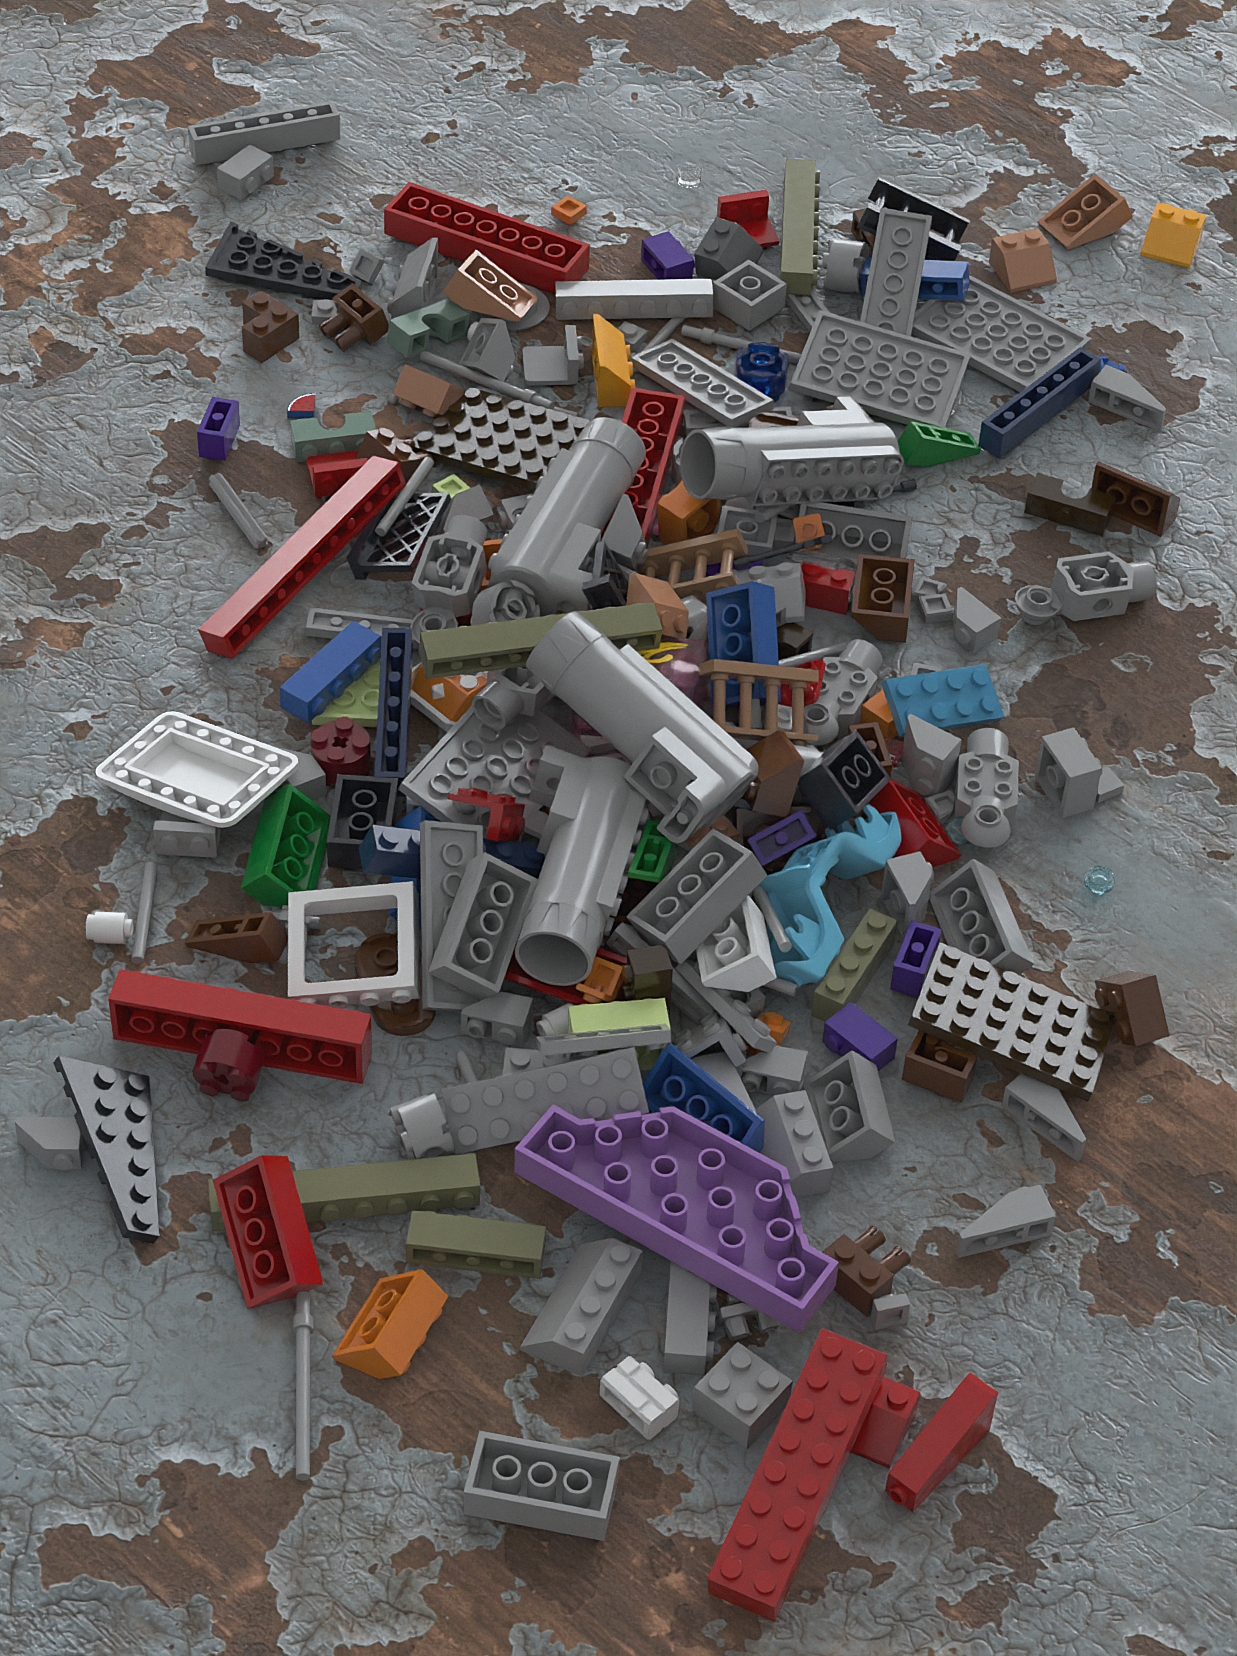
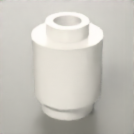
M96 912L95 915L88 914L86 938L94 940L95 943L126 944L127 938H132L133 919H128L127 913Z
M567 1003L543 1015L542 1020L536 1023L540 1036L568 1034L569 1006H573V1004Z

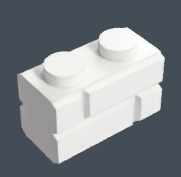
M628 1356L600 1380V1396L647 1440H651L663 1427H667L678 1416V1394L670 1385L665 1384L663 1386L655 1379L652 1369L644 1362L639 1364L634 1358Z

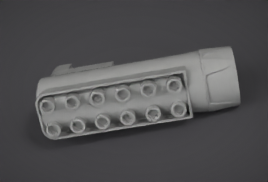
M837 397L832 410L802 411L796 426L716 427L693 430L685 438L680 453L682 481L692 497L696 499L721 500L745 497L751 506L883 499L892 493L904 464V458L900 454L899 445L892 430L884 423H874L852 397Z
M600 417L592 419L585 425L569 450L561 448L557 457L551 458L546 475L539 478L533 496L529 495L527 497L522 514L516 515L511 532L504 535L498 553H493L490 558L488 569L491 570V577L488 588L510 580L524 583L536 596L533 599L535 605L539 604V617L555 615L557 610L565 613L593 610L582 591V584L592 580L596 543L601 541L603 529L619 504L622 495L631 487L634 477L646 456V449L642 439L631 427L612 418Z
M577 611L570 612L559 620L543 636L528 657L526 667L551 693L568 704L633 763L624 775V778L666 815L657 826V829L670 841L682 843L702 827L713 825L744 795L759 772L758 763L748 751L629 644L619 650L602 631Z
M549 745L545 746L528 800L551 808L537 848V852L546 854L530 905L523 917L522 930L515 948V956L522 969L542 982L567 986L585 980L591 972L597 950L600 948L603 940V935L609 936L614 918L609 916L616 917L622 900L621 895H618L617 892L621 894L624 892L628 880V873L624 872V870L629 871L635 856V851L631 850V848L637 849L642 835V829L637 827L644 826L649 812L648 807H645L644 804H651L644 795L624 778L631 765L622 760L612 757H593L588 759Z

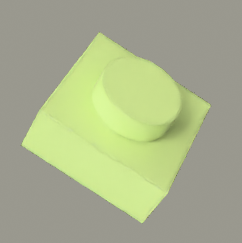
M455 474L432 485V493H449L451 498L459 492L470 489Z

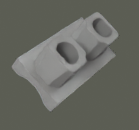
M731 1294L727 1295L728 1304L738 1302L739 1304L720 1308V1315L715 1317L718 1327L724 1326L730 1341L743 1339L750 1334L746 1322L748 1319H757L761 1333L775 1331L780 1326L779 1321Z

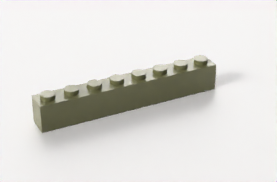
M786 158L780 280L787 283L786 294L810 295L811 285L817 284L820 171L816 170V160Z
M654 602L577 611L602 631L619 650L627 644L635 651L659 649L663 629ZM569 613L420 632L419 654L426 679L526 666L528 657L543 636Z
M476 1153L292 1171L306 1222H331L345 1218H368L385 1214L400 1215L412 1212V1210L436 1211L438 1209L468 1208L480 1205V1180ZM208 1179L212 1230L226 1231L213 1179Z

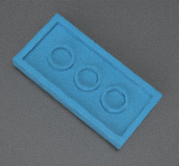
M986 664L890 678L881 684L899 737L905 736L907 717L910 714L942 730L994 723L1004 718Z

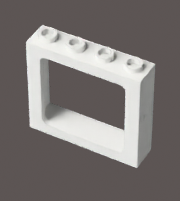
M413 881L289 892L288 998L317 1005H328L334 1008H345L349 1004L374 1006L384 1001L407 1003L411 999L420 998L419 895ZM398 908V972L396 975L316 983L305 982V916Z

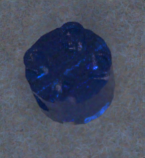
M750 343L748 348L743 350L742 347L736 354L734 376L773 399V403L777 402L787 386L788 355L785 351L784 354L780 352V347L772 343Z

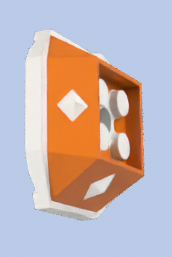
M421 662L412 668L411 704L448 732L470 709L473 698L486 687L488 671L426 679Z

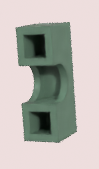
M450 299L389 320L387 343L406 358L427 351L429 335L439 337L446 343L467 336L470 313L458 304L450 301Z
M371 411L344 414V426L336 430L322 428L318 423L317 417L290 420L291 443L296 463L305 462L310 456L359 451L366 431L376 430Z

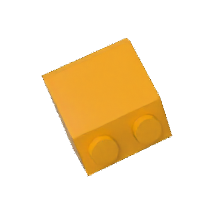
M1157 203L1151 216L1140 256L1190 268L1202 239L1206 214L1174 207L1170 204Z

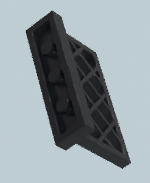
M398 492L363 527L347 556V561L355 580H366L370 572H413L423 553L428 537L433 535L451 501L450 494L413 493L407 503L414 504L405 509L403 508L385 536H379L375 529L400 494ZM433 503H438L437 505L429 509L426 508L427 506ZM420 510L423 511V512H421L420 514H418V515H416V516H414V517H412V518H409L410 515H412V514H414V513H416V512H418V511H420ZM427 519H430L427 523L419 527L416 526L417 524ZM405 520L403 523L395 526L397 522ZM410 528L413 529L412 531H410V532H408V533H406V534H404V535H402V536L400 537V535H399L400 533H402V532H404V531H406V530H408V529H410ZM395 537V540L385 544L387 540ZM417 537H420L418 541H416V542H414V543H412V544H410V545H407V544H406V543L412 541L413 539H415V538H417ZM398 547H403L401 550L391 555L389 554V552L397 549ZM383 555L386 557L378 562H375L378 558H380ZM410 555L407 562H397L400 559Z
M605 541L596 543L592 580L583 582L582 591L593 610L626 606L629 582Z

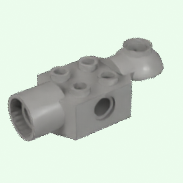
M455 515L450 518L444 534L428 537L411 582L415 602L423 609L414 617L410 626L412 628V637L418 644L420 643V632L457 628L456 617L470 614L472 611L473 603L487 570L483 547L487 529L482 522L474 517Z
M1110 551L1058 558L1051 588L1039 585L1022 587L1016 592L1015 602L1023 620L1032 625H1041L1054 615L1063 614L1072 621L1125 614L1128 603L1151 600L1154 597L1156 577L1148 561L1126 563Z
M859 639L852 640L846 645L839 657H824L823 661L826 663L819 698L814 704L804 707V734L818 735V741L809 743L810 745H824L831 742L835 737L843 739L848 735L849 725L860 724L862 705L876 695L878 680L876 673L883 662L881 653L871 643Z
M526 666L488 671L486 687L473 698L472 707L477 717L486 726L495 730H501L517 714L534 716L555 695Z
M994 728L978 729L969 735L967 753L959 755L955 777L953 823L961 827L962 834L969 842L984 848L1000 846L1009 839L1011 829L1014 827L1018 806L1019 761L1008 756L1009 740L1003 732Z

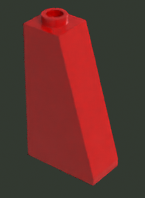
M971 1372L963 1379L888 1472L885 1492L888 1493L896 1504L904 1505L912 1512L990 1431L998 1392Z

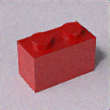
M801 560L806 591L805 606L847 615L853 598L856 572Z

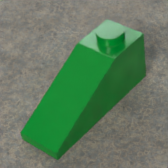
M910 421L897 441L900 454L904 458V463L909 466L929 467L978 455L982 451L970 433Z
M647 821L628 871L629 878L659 883L670 873L676 857L677 843L670 841L657 829L660 822Z

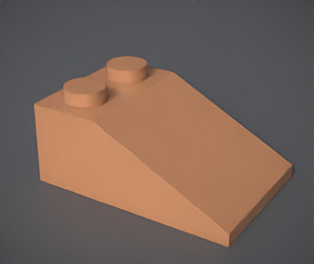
M1094 174L1037 222L1069 250L1115 233L1133 216L1126 199L1098 175Z
M477 250L456 271L442 291L448 296L450 301L464 309L519 322L538 299V297Z

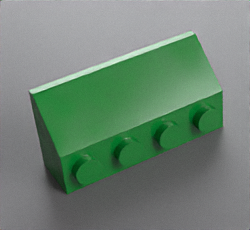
M290 783L267 796L263 803L240 889L264 906L281 908L283 905H288L289 892L315 890L327 844L331 815Z

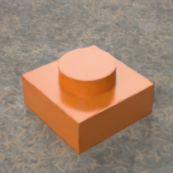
M568 195L551 207V215L570 226L587 214V205Z

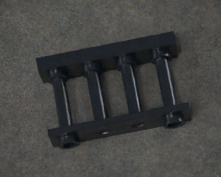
M878 177L868 197L869 200L875 202V205L870 202L868 203L857 227L876 236L880 210L885 207L892 210L932 216L930 230L932 229L944 235V238L931 231L929 232L925 260L955 261L961 246L954 243L953 240L960 241L970 220Z

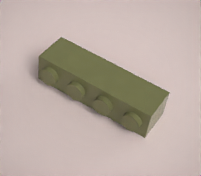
M869 908L814 991L811 1016L825 1022L850 1002L854 1005L856 1004L893 947L898 920Z
M412 1210L406 1240V1263L540 1279L546 1246V1226L529 1222L515 1223L500 1219H481L467 1215L456 1216L439 1214L433 1211L422 1212Z

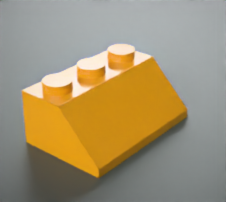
M593 314L591 356L598 407H626L631 389L635 388V380L630 379L633 378V364L628 362L631 357L630 345H625L624 334L599 314Z

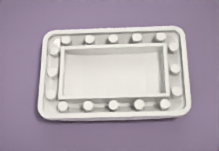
M172 711L159 715L96 768V776L105 785L143 803L189 820L223 828L239 822L298 769L299 762L294 754Z

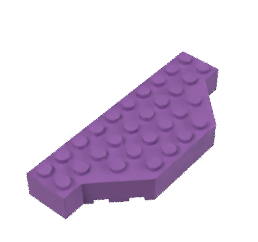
M552 1105L515 1148L514 1173L799 1333L836 1286L839 1262L809 1246L807 1236L802 1228L797 1201L791 1190L787 1168L674 1106L660 1108V1112L641 1115L640 1111L615 1114L613 1119L595 1121L594 1118L580 1120L559 1107Z

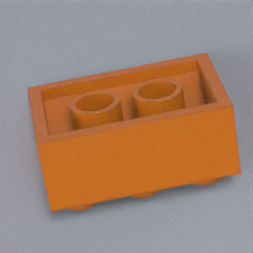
M423 1269L380 1278L332 1357L342 1364L378 1379L402 1375L410 1367V1359L416 1349L425 1342L426 1333L430 1326L441 1315L442 1306L447 1300L448 1295Z

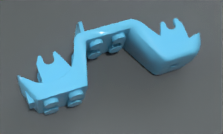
M865 805L863 810L867 814L868 819L864 821L861 817L856 818L855 823L857 827L855 830L847 821L837 826L838 833L833 829L826 828L827 839L798 847L782 871L766 876L758 885L768 892L767 896L792 944L790 951H780L768 924H765L776 977L797 984L798 987L810 982L817 983L824 978L829 964L840 953L839 948L844 942V937L820 887L826 881L825 876L827 873L841 879L850 880L885 868L886 860L894 856L901 843L900 824L895 812L889 811L879 814L874 807Z

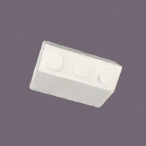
M748 895L696 948L701 980L706 987L749 992L776 979L764 915Z

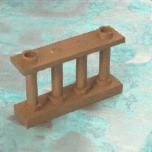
M737 528L647 549V557L642 566L637 565V570L639 574L652 578L669 574L668 583L680 600L693 595L703 604H706V593L739 585L732 572L733 559L748 555V547ZM721 562L720 574L705 577L707 565ZM695 568L692 581L679 583L681 571Z
M720 659L699 663V675L710 676L711 681L714 682L713 721L732 738L761 741L778 731V687H781V684H786L792 690V733H784L795 746L805 747L806 744L818 741V735L804 734V690L807 689V685L819 682V670ZM729 679H737V684H740L739 727L725 726L726 682ZM755 681L763 682V686L766 687V730L752 729V684H755Z

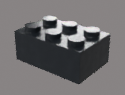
M857 730L830 746L800 775L797 785L801 794L810 801L817 811L820 820L826 823L828 828L832 830L858 814L891 780V777Z
M337 774L327 836L328 867L363 869L359 846L371 826L378 825L395 828L399 803L398 778Z

